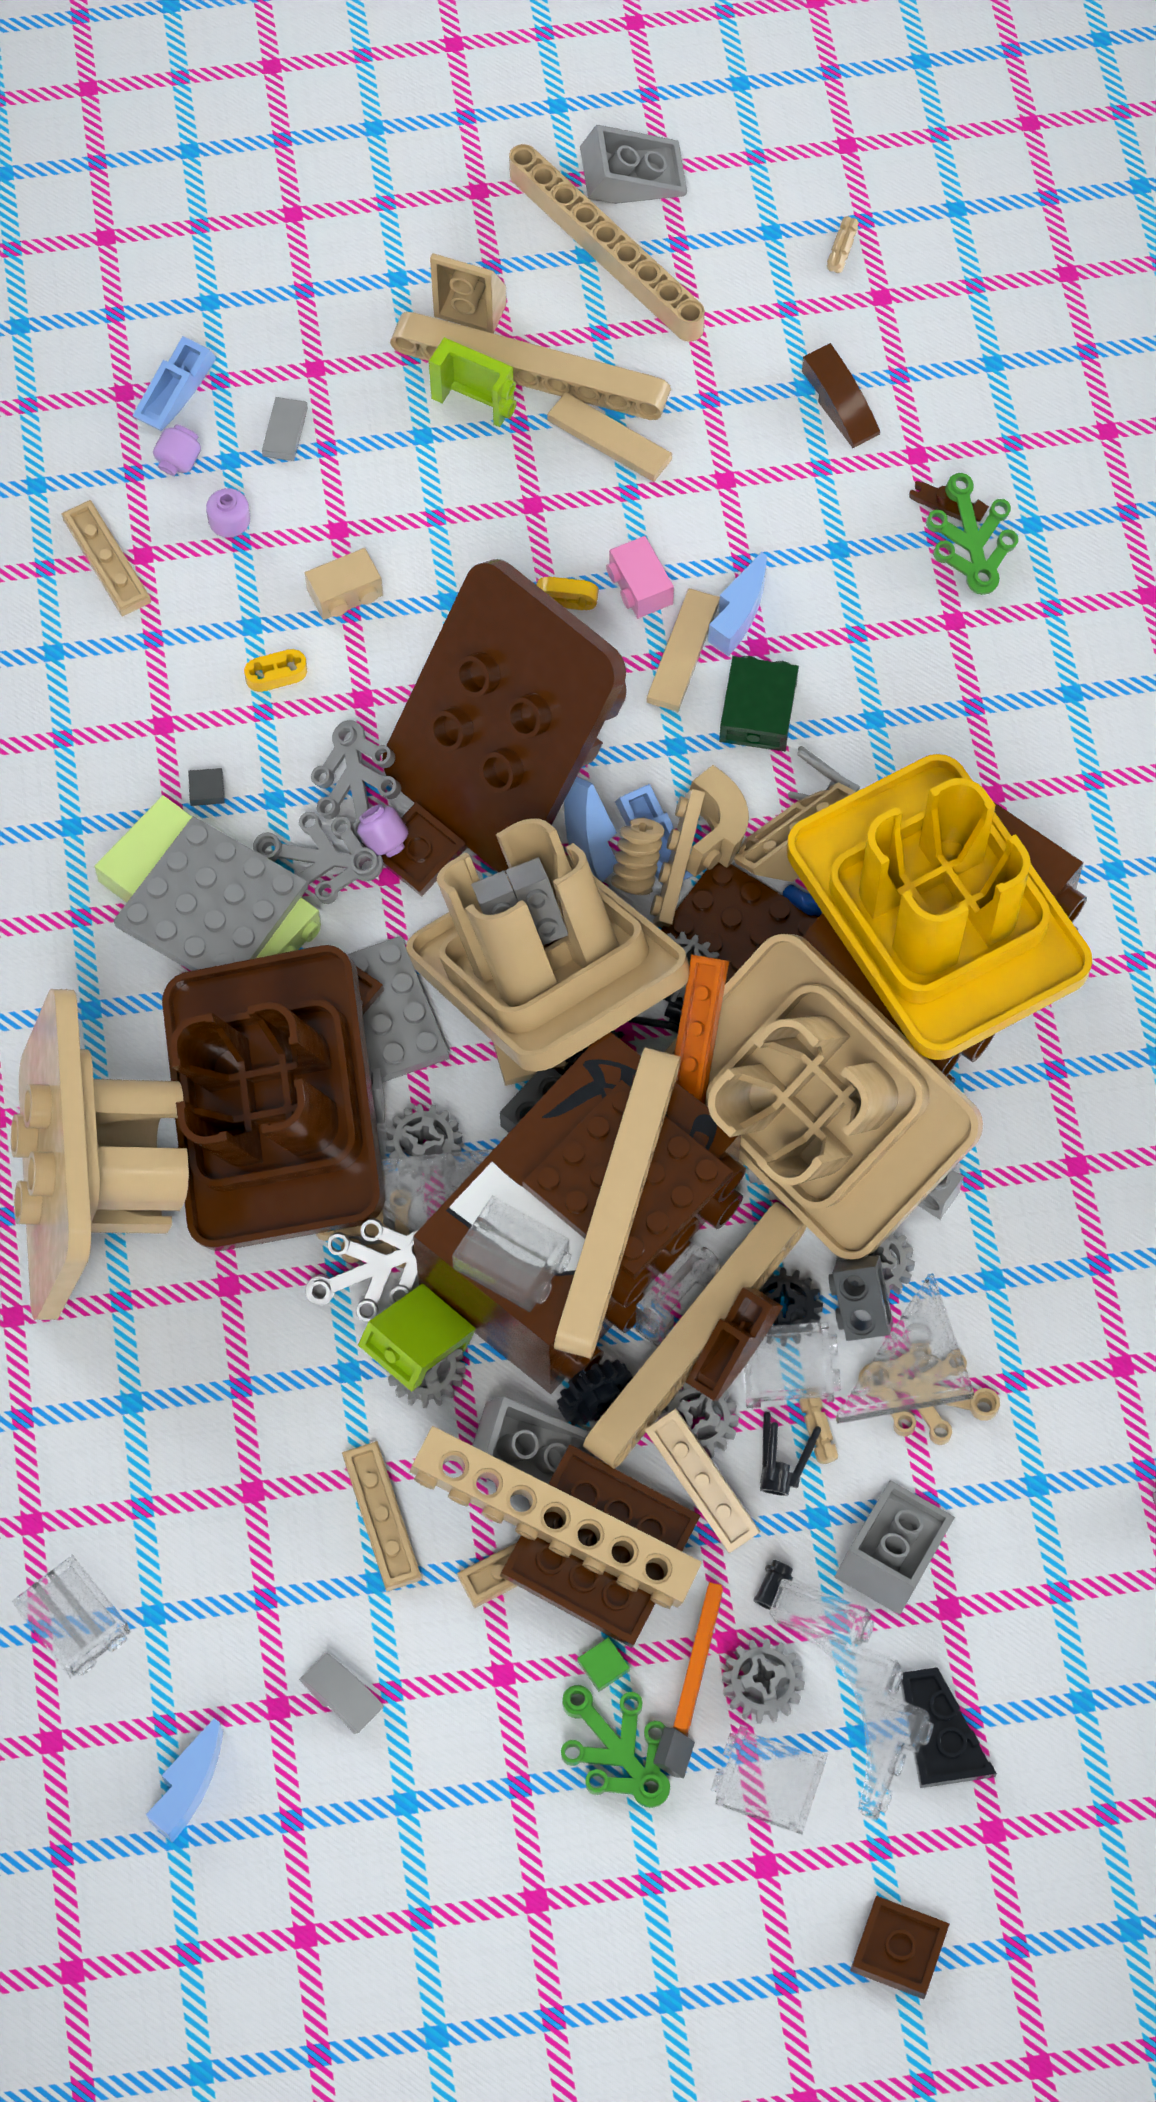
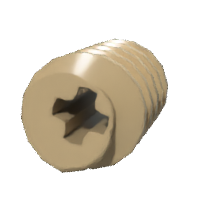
M635 818L630 821L631 826H624L620 829V835L623 838L618 841L617 846L621 851H618L615 855V859L619 863H616L613 867V871L617 875L611 878V884L627 893L648 895L653 892L654 875L657 872V862L660 858L659 850L662 846L661 838L665 830L661 824L654 820Z

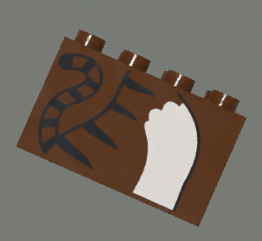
M611 1032L588 1047L413 1235L419 1285L423 1283L474 1326L476 1328L475 1334L550 1394L555 1391L565 1378L571 1380L578 1372L582 1370L586 1372L591 1369L593 1364H599L604 1351L596 1346L592 1358L589 1359L554 1349L556 1333L585 1239L523 1188V1180L621 1080L632 1088L641 1055ZM676 1082L665 1116L733 1170V1176L634 1280L619 1268L598 1341L613 1325L623 1333L632 1329L644 1315L651 1302V1298L644 1294L643 1291L659 1273L670 1281L676 1279L686 1269L697 1252V1246L689 1241L706 1221L714 1228L720 1229L734 1215L743 1200V1195L736 1190L746 1172V1167L738 1162L741 1135L729 1137L714 1122L708 1107Z

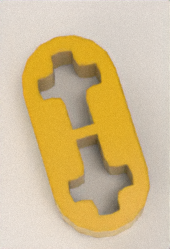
M542 577L537 581L536 585L564 608L591 610L597 605L599 589L592 582L558 577Z
M288 649L254 658L244 668L246 684L253 691L263 692L300 682L307 674L306 658L302 652L295 649ZM294 662L297 669L291 671L287 663ZM261 670L264 678L258 679L255 674L256 671Z

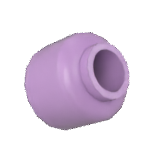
M181 425L164 429L153 449L155 459L160 462L158 468L172 476H175L177 472H190L201 451L200 443L197 441V434Z
M232 488L218 490L209 497L206 504V513L210 528L222 537L241 535L250 524V510L246 497L240 491Z
M378 804L365 811L359 817L360 824L358 825L357 832L366 847L373 850L376 855L386 854L387 857H392L403 850L405 847L403 842L408 836V828L393 807H384L382 804Z

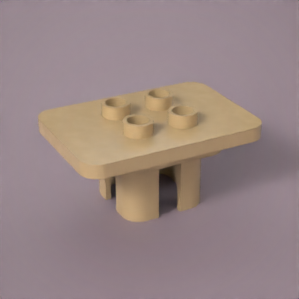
M542 819L519 821L497 833L496 836L509 869L539 857L552 887L568 936L542 945L528 906L523 900L502 913L495 915L483 914L471 885L480 879L470 855L465 852L447 863L437 876V883L449 912L415 932L406 945V950L414 969L515 1063L527 1071H543L560 1064L678 991L688 982L690 964L685 950L592 874L584 851L577 845L572 843L567 846L568 855H566L557 830Z
M778 934L768 938L725 984L705 1105L708 1107L712 1119L729 1137L741 1135L739 1159L835 1255L853 1260L873 1253L977 1144L983 1131V1120L979 1109L928 1058L920 1055L912 1047L908 1039L819 951L799 935ZM677 1038L666 1049L665 1053L674 1055Z
M68 989L49 990L22 1053L19 1067L20 1114H14L11 1124L12 1156L22 1158L24 1181H17L14 1215L16 1224H26L30 1306L34 1320H57L88 1262L91 1248V1233L167 1234L172 1226V1216H162V1210L180 1211L186 1200L189 1168L187 1148H157V1131L160 1119L178 1118L176 1102L183 1101V1091L180 1082L93 1079L91 1053L88 1049H80L76 993L74 990Z

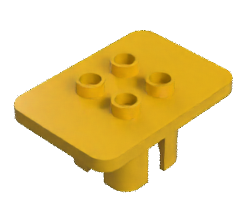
M943 754L923 757L802 819L791 829L787 842V858L789 863L912 1047L920 1055L934 1060L950 1058L1078 990L1087 981L1092 966V953L1089 946L1031 865L1029 853L1016 834L1011 836L994 812L996 805L982 786L971 779L964 767L956 759Z

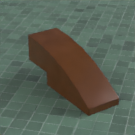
M829 343L803 356L802 373L819 394L818 403L851 447L855 448L880 435L878 424L863 393L832 344Z
M743 1287L726 1319L718 1321L685 1382L713 1401H718L755 1353L783 1306L754 1287Z

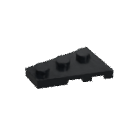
M938 1667L900 1673L899 1679L920 1788L996 1777L997 1773L991 1762H988L979 1745L980 1742L973 1730L971 1731L959 1710L960 1707Z

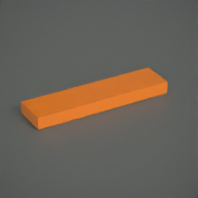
M691 954L689 978L686 984L674 1055L681 1056L676 1083L705 1104L729 961Z
M711 1582L708 1584L673 1728L687 1737L723 1593L722 1585Z

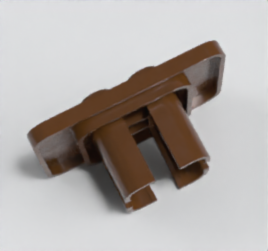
M492 559L477 564L468 572L386 745L395 753V761L390 767L383 768L386 776H391L400 783L401 792L414 803L417 802L466 842L467 847L490 867L498 872L505 871L506 873L509 867L496 834L512 824L526 819H542L550 825L553 824L581 767L591 763L597 756L603 744L597 736L604 722L616 717L625 701L627 689L624 660L611 644L508 562ZM387 752L383 753L382 761L386 759Z
M321 945L188 971L175 976L167 984L163 992L162 1007L171 1081H179L183 1091V1101L176 1102L178 1118H175L178 1148H187L189 1179L187 1196L184 1203L187 1228L191 1237L208 1249L224 1251L362 1226L366 1220L377 1218L384 1207L386 1196L358 973L353 960L335 946Z

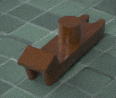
M915 482V489L919 492L910 490L909 498L934 510H941L946 515L961 521L958 504L947 496L946 486L936 488L924 482ZM978 499L972 503L976 522L982 520L989 508L988 505Z

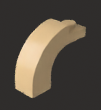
M714 765L694 779L689 791L695 789L705 792L700 816L707 821L712 830L692 847L686 870L695 877L706 868L712 869L718 862L727 868L734 861L735 855L739 852L749 821L748 806L741 790L725 773Z

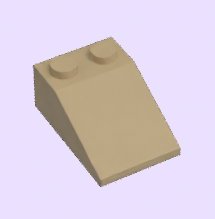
M432 253L430 265L434 317L494 334L506 307V285L492 270Z

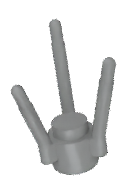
M803 746L798 748L797 755L831 780L826 790H829L831 785L839 782L856 792L859 791V785L841 776ZM792 791L788 793L789 798L797 800L810 796Z

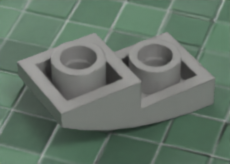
M324 1653L299 1679L323 1707L329 1706L353 1734L359 1733L384 1707L361 1681L328 1653Z

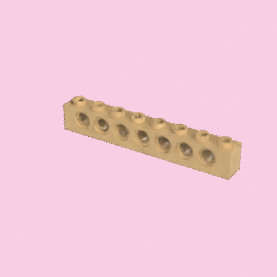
M434 1426L431 1427L410 1469V1473L416 1475L414 1480L420 1485L433 1490L437 1486L449 1492L448 1498L466 1507L471 1503L483 1509L481 1514L489 1520L500 1524L505 1520L517 1526L515 1531L521 1536L533 1541L538 1537L550 1543L549 1549L567 1558L572 1554L584 1560L582 1565L588 1570L603 1575L604 1571L618 1578L616 1582L620 1586L637 1592L639 1588L652 1595L651 1601L667 1609H670L672 1605L678 1608L684 1602L702 1564L701 1561ZM448 1461H455L462 1467L463 1474L459 1477L451 1478L444 1473L443 1464ZM481 1478L491 1479L496 1485V1492L490 1495L482 1494L477 1489L476 1481ZM514 1495H522L528 1499L530 1508L525 1512H518L512 1508L510 1498ZM547 1512L558 1513L563 1519V1526L559 1529L548 1527L544 1521V1514ZM581 1529L592 1530L597 1538L596 1544L593 1546L583 1545L578 1539V1531ZM614 1546L627 1548L630 1553V1561L627 1563L617 1562L612 1556V1548ZM652 1562L659 1564L664 1571L663 1579L652 1580L649 1578L645 1570L646 1564Z

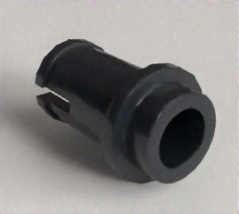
M773 1560L771 1565H766L765 1570L767 1574L757 1595L753 1599L756 1604L770 1611L776 1610V1605L787 1582H792L793 1580L791 1576L793 1569L777 1560Z

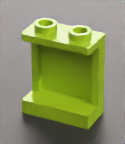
M444 337L429 360L431 399L443 404L451 390L459 392L493 407V425L500 427L505 418H511L517 404L516 400H514L516 382L513 381V367Z
M422 1283L368 1321L358 1346L412 1392L421 1385L429 1369L456 1349H462L464 1352L476 1328Z

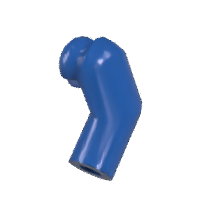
M794 885L787 886L783 891V896L805 914L819 917L823 913L811 894L803 892Z

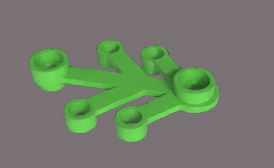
M956 473L948 480L945 491L947 496L958 504L964 531L948 522L947 515L941 510L930 512L926 519V526L930 531L941 533L969 551L971 562L956 554L954 545L946 540L940 541L936 545L933 555L938 562L947 563L964 574L968 587L974 593L980 595L990 594L999 584L1000 578L997 568L1006 554L1016 547L1018 535L1013 530L1007 529L1002 531L997 538V547L987 561L985 560L983 547L1000 521H1004L1008 517L1011 506L1005 499L995 500L989 509V516L978 531L970 498L974 483L967 474ZM956 482H964L966 484V488H958L956 486ZM995 507H1003L1005 514H998L995 511ZM933 517H938V518H940L941 521H942V524H941V525H935V524L932 522L931 518H933ZM1003 537H1009V538H1011L1012 541H1013V544H1012V545H1006V544L1003 542L1002 538H1003ZM939 548H946L950 555H941ZM985 573L989 580L981 581L978 574Z
M581 1685L569 1687L564 1692L562 1698L565 1713L575 1719L582 1718L607 1749L583 1747L580 1742L569 1740L561 1748V1758L564 1763L570 1766H575L579 1763L621 1766L632 1778L608 1777L604 1771L595 1769L586 1776V1789L593 1795H601L604 1792L631 1794L640 1805L648 1808L662 1805L669 1796L670 1783L667 1776L653 1762L660 1739L654 1740L650 1738L648 1732L652 1728H659L663 1732L666 1726L660 1721H652L646 1725L644 1738L648 1743V1750L644 1768L634 1756L637 1718L642 1711L643 1705L640 1695L635 1692H627L620 1699V1711L623 1716L621 1738H619L593 1707L591 1692ZM575 1694H580L585 1698V1701L582 1705L576 1706L571 1703V1697ZM634 1699L637 1701L638 1707L632 1711L627 1710L624 1707L625 1701ZM570 1747H575L580 1751V1754L577 1758L570 1759L565 1755L566 1750ZM595 1776L601 1777L604 1780V1785L600 1788H593L589 1783L591 1778ZM648 1781H653L658 1785V1790L655 1793H648L644 1790V1784Z

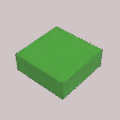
M609 1637L577 1658V1662L598 1692L630 1671V1667Z

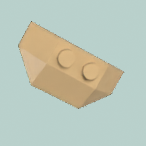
M838 782L831 785L829 790L816 792L797 801L747 837L741 845L739 853L734 857L735 863L754 875L793 882L799 878L787 858L788 835L793 826L802 819L840 801L856 791Z

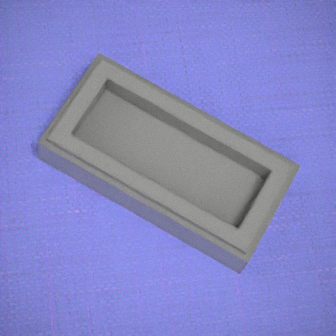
M275 397L262 447L263 457L295 461L308 409L306 401Z

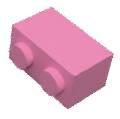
M646 536L609 550V564L606 565L608 575L613 583L618 582L624 605L627 609L632 608L637 619L673 605L674 586Z

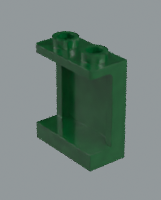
M732 656L720 724L719 742L786 752L799 666L791 665L786 661L770 662L758 660L752 656Z

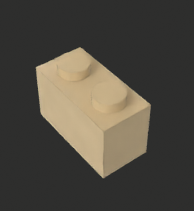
M365 548L304 572L307 591L323 620L341 616L349 609L361 604H370L378 597L383 596L381 577Z

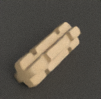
M846 216L842 219L841 228L838 230L831 249L832 253H830L827 260V269L836 273L843 271L845 260L848 258L854 241L853 238L858 230L859 222L856 218Z
M809 1393L800 1397L799 1404L802 1413L806 1412L804 1420L809 1436H811L816 1426L821 1427L820 1435L815 1444L817 1448L814 1449L817 1462L828 1464L837 1460L838 1453L835 1444L831 1445L833 1437L826 1414L821 1412L823 1405L820 1396Z

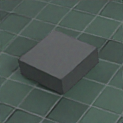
M222 768L188 771L191 806L225 803Z
M664 1727L653 1761L654 1764L673 1777L684 1778L695 1742L675 1728Z

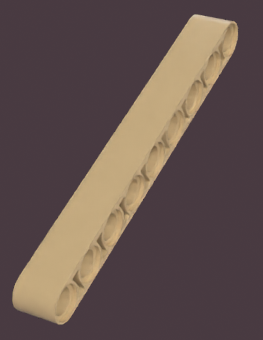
M520 144L510 150V179L523 193L676 336L683 341L691 342L698 340L703 335L705 310L701 302L532 146Z
M404 312L401 314L390 340L391 346L397 352L429 361L445 337L512 366L513 381L516 382V385L561 397L567 392L584 403L647 420H658L661 418L671 391L668 382L655 376L414 312Z
M646 1047L643 1050L554 1342V1349L589 1359L594 1354L677 1079L681 1056Z
M775 1202L767 1210L591 1429L583 1444L586 1450L613 1469L617 1468L646 1433L645 1429L656 1421L686 1383V1379L718 1321L726 1319L742 1288L754 1287L760 1290L804 1234L807 1226L790 1209L779 1202Z

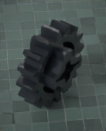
M781 1267L779 1275L774 1276L772 1274L759 1290L765 1294L769 1290L776 1288L770 1295L766 1296L779 1304L783 1296L784 1304H786L788 1309L785 1318H783V1311H780L773 1323L774 1325L769 1329L767 1333V1344L769 1345L775 1338L780 1339L781 1347H786L787 1339L790 1338L798 1345L801 1342L802 1333L807 1337H811L813 1334L811 1325L819 1326L821 1317L817 1313L822 1312L823 1302L816 1301L820 1297V1290H810L812 1284L810 1277L803 1281L799 1280V1270H795L792 1276H788L785 1267ZM803 1319L798 1324L790 1326L795 1320Z
M608 1359L603 1364L595 1363L590 1370L586 1372L582 1370L568 1381L570 1387L560 1391L562 1397L557 1400L558 1409L567 1422L570 1421L574 1426L579 1422L582 1426L586 1425L589 1421L596 1422L620 1395L633 1376L625 1364H621L619 1360L611 1363Z

